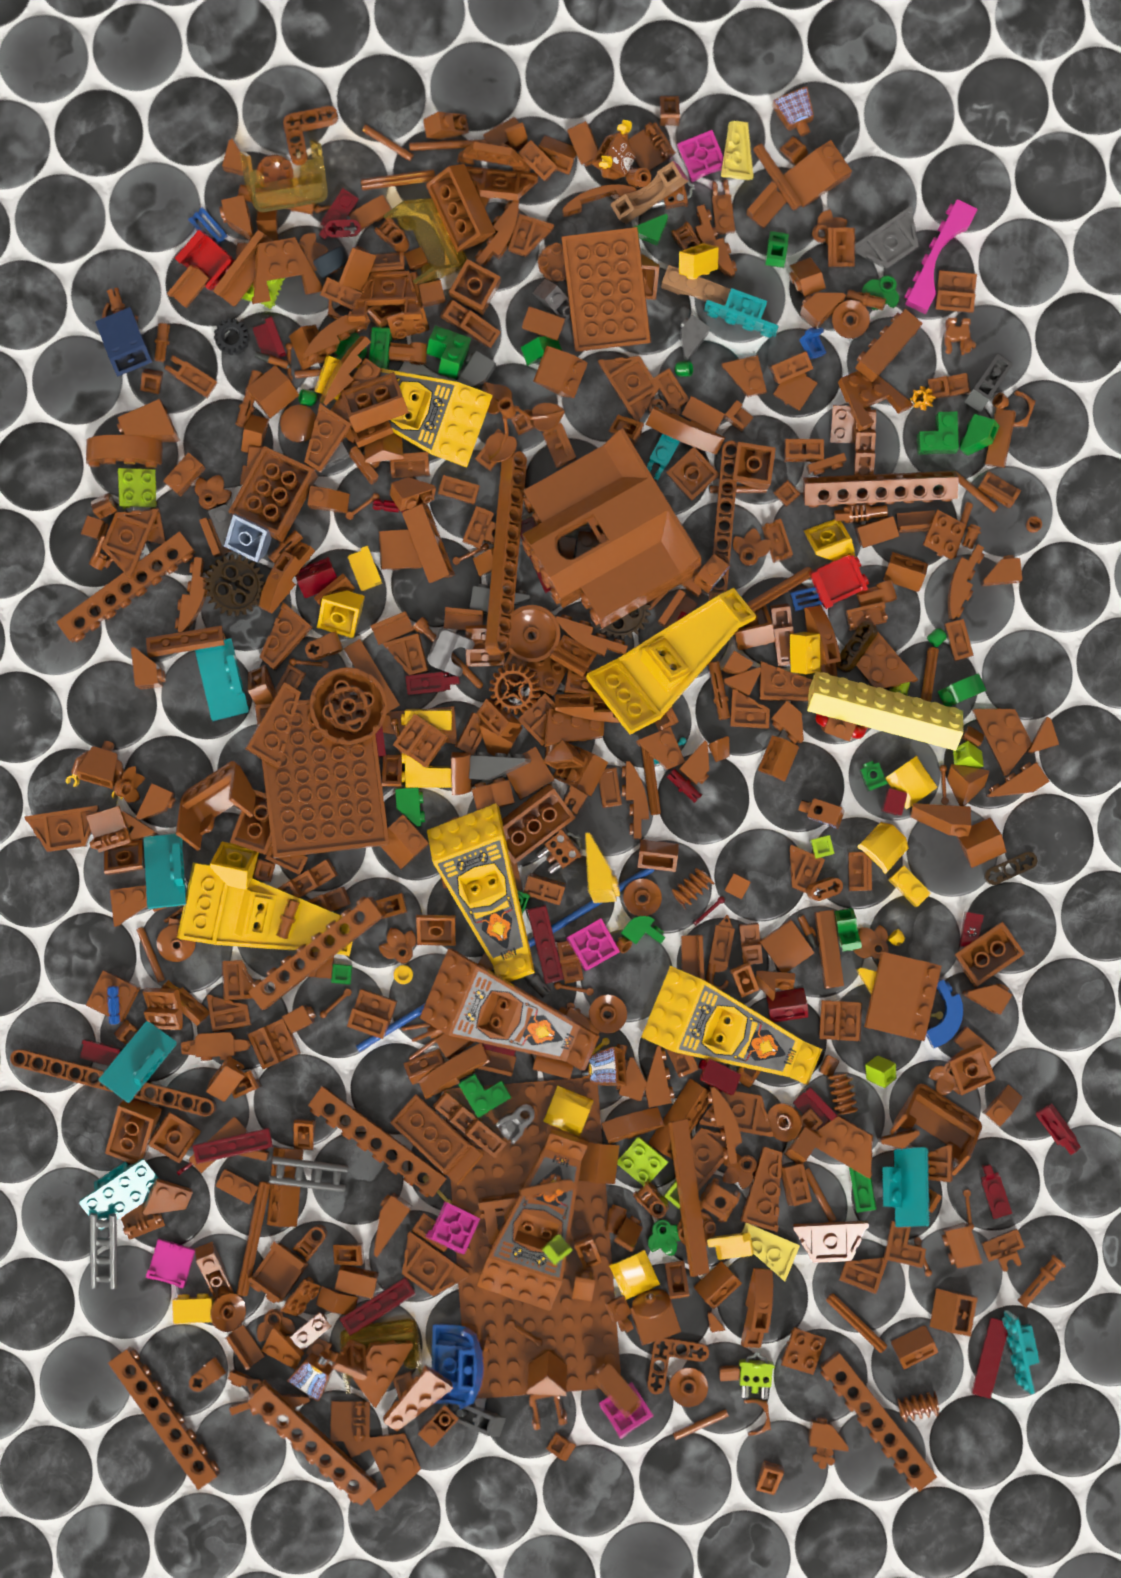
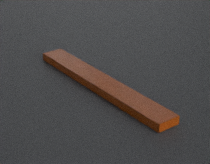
M688 1119L668 1122L689 1272L690 1276L695 1277L710 1273L689 1124Z

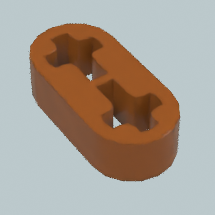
M828 877L810 884L807 888V895L810 899L821 901L838 895L843 889V883L838 878ZM833 883H836V885L833 887V889L828 888V887L832 886ZM817 889L821 890L817 892V895H814V892H816Z

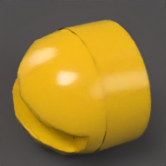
M896 929L889 935L888 940L893 945L899 946L904 942L905 937L899 929Z

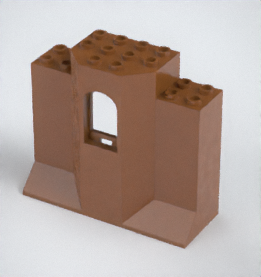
M623 428L616 432L603 446L523 490L525 496L522 498L524 506L529 514L533 513V521L536 527L522 534L524 539L522 544L528 557L531 556L532 564L536 571L541 572L542 581L546 588H551V596L555 603H560L562 608L581 598L584 607L590 609V616L594 624H599L601 629L694 577L701 570L700 554ZM589 523L601 544L575 559L568 560L562 557L557 549L558 540L582 525ZM599 525L604 534L600 535L596 526Z

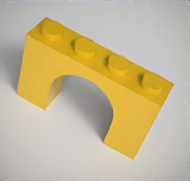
M406 709L405 714L401 715V724L405 725V727L413 715L417 714L439 730H452V709ZM402 752V763H405V771H402V783H405V788H452L451 766H428L425 768Z

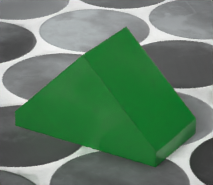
M664 214L634 226L638 227L639 239L658 246L668 222V215Z
M543 336L522 346L521 350L527 366L541 361L546 346L562 351L559 340Z

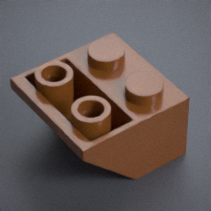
M574 746L583 758L585 767L556 769L553 777L568 786H573L581 792L592 796L608 762L589 751Z
M936 1288L929 1327L971 1337L977 1297L975 1295Z

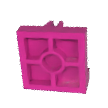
M713 130L677 144L678 151L688 172L690 183L710 173L722 171L724 157Z
M602 919L566 937L584 971L593 968L620 952Z
M444 1202L432 1231L428 1230L426 1238L438 1242L457 1253L465 1254L480 1218Z
M159 1238L146 1278L184 1288L195 1255V1249Z
M632 1382L628 1385L641 1399V1406L627 1419L609 1398L599 1403L600 1408L609 1419L620 1439L653 1417V1414Z

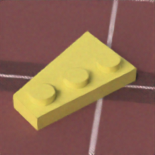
M729 122L721 177L742 180L754 178L747 122Z
M745 1223L741 1233L750 1232L754 1255L781 1279L786 1281L800 1245L752 1224Z

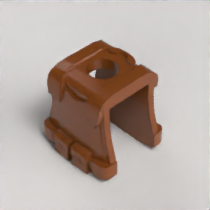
M713 1178L700 1197L701 1210L705 1208L719 1217L718 1221L723 1223L727 1221L733 1211L732 1209L737 1205L740 1199V1192L736 1190L734 1194L719 1186L720 1180L718 1178ZM717 1197L725 1198L726 1204L723 1208L715 1206L714 1202Z
M530 1394V1406L534 1413L532 1416L534 1430L541 1429V1417L537 1404V1399L554 1396L559 1425L567 1423V1413L562 1408L560 1395Z

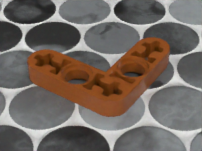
M325 106L289 114L284 118L283 123L287 144L293 164L300 166L308 160L303 131L332 126L337 123L338 113L334 107ZM310 116L316 118L313 123L306 122V119ZM295 136L301 138L297 143L291 142V139ZM296 149L300 150V158H297Z
M667 1337L655 1341L647 1382L649 1391L652 1394H660L664 1391L669 1357L703 1362L709 1356L708 1347L699 1342ZM661 1341H664L665 1345L668 1346L663 1349V1356L667 1355L666 1358L661 1356L654 1357L655 1353L659 1355L660 1350L656 1346ZM679 1344H684L687 1347V1351L683 1355L676 1352V1346ZM689 1345H693V1350H699V1347H702L706 1353L698 1357L697 1353L692 1352V1356H688L690 1353ZM657 1360H661L665 1364L664 1369L661 1371H657L653 1367ZM652 1373L656 1375L664 1374L663 1378L659 1376V1384L662 1386L658 1387L657 1390H654L653 1386H651V1383H654L656 1376H652Z

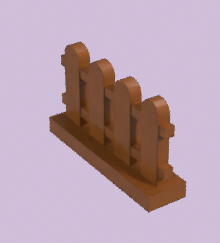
M519 1193L479 1198V1211L484 1210L480 1215L481 1219L485 1218L487 1232H483L484 1238L488 1237L489 1244H494L501 1231L498 1230L497 1216H504L506 1221Z

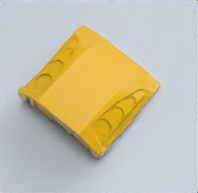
M917 756L885 778L891 789L907 793L904 806L906 810L913 803H917L938 788Z
M880 822L859 844L858 848L862 849L886 874L908 850L906 837L893 824Z
M557 1086L543 1122L579 1137L594 1100Z
M645 1249L634 1256L631 1255L625 1260L622 1259L620 1262L609 1265L622 1296H625L626 1300L660 1285Z

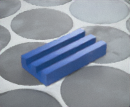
M203 207L193 217L188 219L197 231L202 230L195 222L198 219L216 239L215 242L218 244L228 237ZM202 214L222 235L220 238L201 217Z
M815 587L790 593L795 612L804 610L806 607L822 605L821 601L798 606V603L819 598L818 594L796 599L798 595L816 591Z

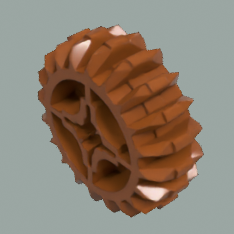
M516 662L512 663V669L508 663L504 665L505 670L502 667L498 668L499 673L495 672L493 674L495 679L490 680V683L495 686L489 688V691H495L490 697L498 699L494 704L498 705L501 703L500 710L507 707L508 714L512 709L515 715L518 714L519 709L522 713L526 712V708L531 710V703L536 704L538 701L535 698H539L541 695L536 692L541 689V686L535 685L540 679H533L536 672L528 673L531 669L529 666L523 670V663L517 668ZM508 674H518L524 678L517 681ZM503 678L507 686V691L504 694L501 692ZM520 683H522V685L519 686L518 690L511 692L509 694L513 686H518ZM526 683H528L530 687V693L528 698L525 697L526 694L523 690V687ZM513 696L521 700L522 703H513L508 701L507 698Z

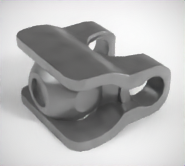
M441 628L431 646L427 660L433 667L455 676H461L463 669L452 662L451 654L453 650L459 647L472 650L475 642L446 628Z
M528 1104L521 1105L513 1113L501 1118L495 1126L499 1127V1131L505 1138L511 1140L510 1142L514 1144L522 1136L524 1129L534 1119L535 1111ZM521 1111H529L530 1117L523 1119L520 1115Z

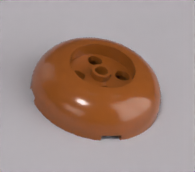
M340 668L327 673L317 682L310 697V715L314 725L323 736L339 744L352 745L370 739L381 728L387 713V699L380 683L372 675L356 668ZM350 693H356L358 698L355 700L349 697ZM336 698L340 703L338 706H333L331 700ZM348 705L351 707V710L348 711L344 707ZM358 710H362L364 712V716L362 718L356 716V712ZM340 716L345 717L346 722L344 724L338 722Z

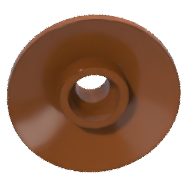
M855 300L840 303L832 315L834 330L840 336L848 339L863 335L870 323V315L867 308ZM848 316L853 317L851 323H848L846 320Z
M637 879L626 887L623 900L625 907L633 915L650 916L659 909L662 894L659 887L653 881ZM644 896L646 901L640 902L639 897Z
M172 924L165 927L157 938L159 953L163 958L172 962H180L189 958L196 945L195 941L177 938L180 924ZM179 942L180 946L175 948L173 947V943Z
M603 995L595 999L591 1004L589 1019L596 1030L602 1033H614L624 1026L627 1019V1009L618 997ZM605 1011L610 1013L609 1018L604 1017Z
M780 1103L774 1105L769 1110L767 1115L773 1136L776 1139L788 1142L798 1137L801 1132L802 1121L798 1111L793 1106Z
M661 1289L645 1291L639 1294L633 1301L635 1314L645 1319L659 1317L666 1313L671 1306L669 1294Z
M225 1293L219 1296L213 1303L210 1312L211 1322L214 1327L222 1332H231L237 1329L245 1318V1303L240 1296L234 1293Z
M683 1368L672 1376L669 1390L671 1397L676 1403L684 1407H694L706 1398L708 1383L705 1376L699 1370ZM691 1383L692 1388L687 1390L685 1384Z

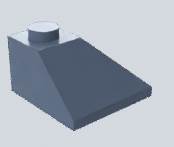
M234 513L224 547L258 563L267 554L272 538L268 529Z

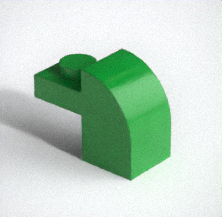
M770 231L765 265L784 268L789 234Z
M978 673L939 690L938 693L943 705L951 707L987 690Z
M854 909L834 911L838 941L842 950L853 951L862 948Z
M639 916L632 919L621 932L622 935L634 944H637L645 933L660 944L665 939L663 936L664 931L656 925L654 928L651 927L654 919L648 916Z

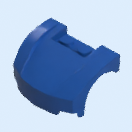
M444 1323L433 1324L431 1368L453 1383V1389L435 1403L457 1404L462 1409L474 1403L480 1390L484 1371L482 1350L476 1334L467 1327Z

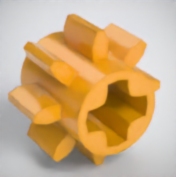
M920 386V390H913V397L910 398V400L915 402L913 407H920L924 411L926 406L933 407L932 402L936 397L932 396V389Z

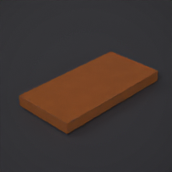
M417 1094L390 1122L445 1175L472 1146Z

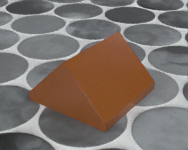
M360 246L353 247L339 284L362 291L376 255Z
M991 817L972 825L969 836L957 837L971 868L1006 853L1002 834Z
M142 839L104 851V874L112 875L145 869Z
M416 915L417 945L456 946L455 915Z
M588 1141V1146L581 1161L579 1180L592 1183L615 1184L620 1145Z
M550 1351L529 1363L527 1394L566 1396V1364Z

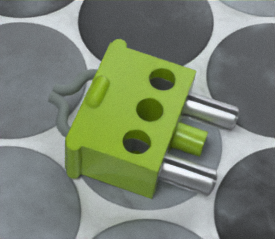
M755 1352L754 1355L739 1360V1383L742 1386L741 1396L744 1398L745 1395V1398H748L749 1386H752V1393H758V1388L761 1387V1399H764L765 1387V1399H767L768 1387L771 1388L772 1369L775 1366L772 1361H768L766 1357L761 1356L760 1352ZM758 1355V1357H759L760 1359H764L765 1361H763V1360H749V1359H750V1358H755V1357Z

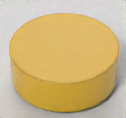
M400 965L394 971V978L400 984H407L413 978V971L407 965Z

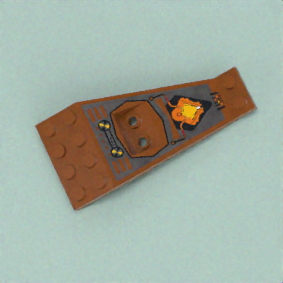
M454 949L447 950L420 1016V1019L448 1036L566 1061L579 1070L586 1069L600 1036Z
M551 1129L547 1142L524 1187L566 1179L573 1181L575 1187L568 1192L555 1190L556 1194L544 1196V1193L536 1194L537 1198L525 1200V1197H520L519 1194L488 1254L477 1282V1287L549 1311L551 1310L562 1284L566 1256L554 1265L541 1248L557 1235H561L566 1243H569L581 1161L588 1146V1141Z

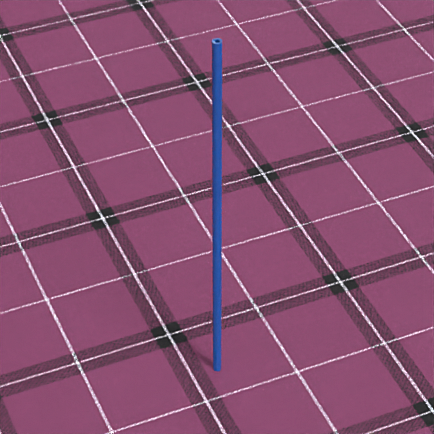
M644 868L619 884L620 892L625 890L632 881L643 879L654 872V869ZM590 901L551 925L552 932L555 933L602 903ZM534 936L528 940L529 947L535 945ZM426 1003L390 1024L385 1036L420 1016ZM371 1036L356 1045V1047L361 1052L381 1038Z

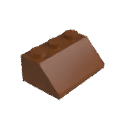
M394 372L340 392L355 433L409 413Z
M1002 922L960 950L955 956L964 973L976 988L1022 957L1025 953Z

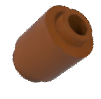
M634 167L628 171L626 180L632 187H646L651 181V173L646 168Z

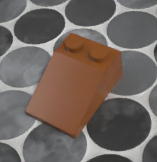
M830 140L814 150L783 176L802 203L801 206L803 208L848 179L852 170Z
M254 790L256 795L253 816L249 817L241 810L230 843L267 855L272 843L266 794Z
M135 1098L129 1103L122 1100L116 1112L105 1154L131 1164L145 1159L149 1148L148 1143L155 1133L162 1109Z
M393 1193L391 1196L388 1194L380 1204L383 1208L379 1216L374 1249L375 1257H378L413 1206L396 1193Z

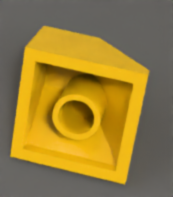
M834 519L804 530V534L816 555L832 561L850 553L856 556L852 539L841 521H835Z
M350 591L323 596L317 628L354 638L365 596Z
M222 841L210 863V867L227 886L247 890L253 878L259 852Z

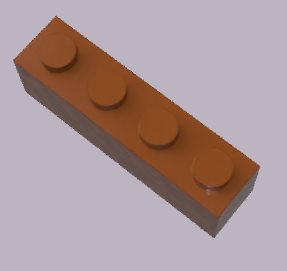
M906 309L901 314L897 312L891 320L892 324L890 327L886 325L879 333L881 337L878 340L874 338L868 347L870 349L868 352L863 351L856 359L858 364L855 369L872 383L923 324Z

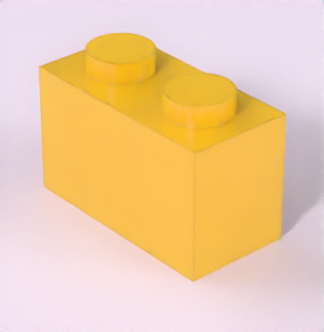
M702 243L680 251L679 274L687 276L688 279H697L700 275H708L711 271L717 270L719 247Z
M809 632L790 634L791 672L800 674H812L815 671L821 672L820 634Z
M901 866L888 879L914 907H918L931 894L905 866Z
M208 1293L197 1294V1297H189V1294L177 1295L178 1298L172 1300L173 1324L211 1322L210 1312L214 1303V1296H209Z

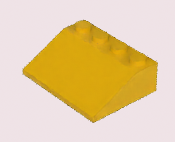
M585 833L589 893L593 903L617 902L616 896H620V887L616 876H613L609 865L590 833Z

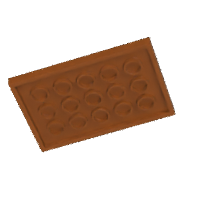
M638 227L563 236L562 245L575 352L651 343Z

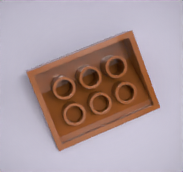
M264 446L228 512L231 515L236 513L268 529L272 538L283 542L309 494L310 486L314 485L318 476L313 468Z
M881 951L864 1027L925 1041L942 966Z

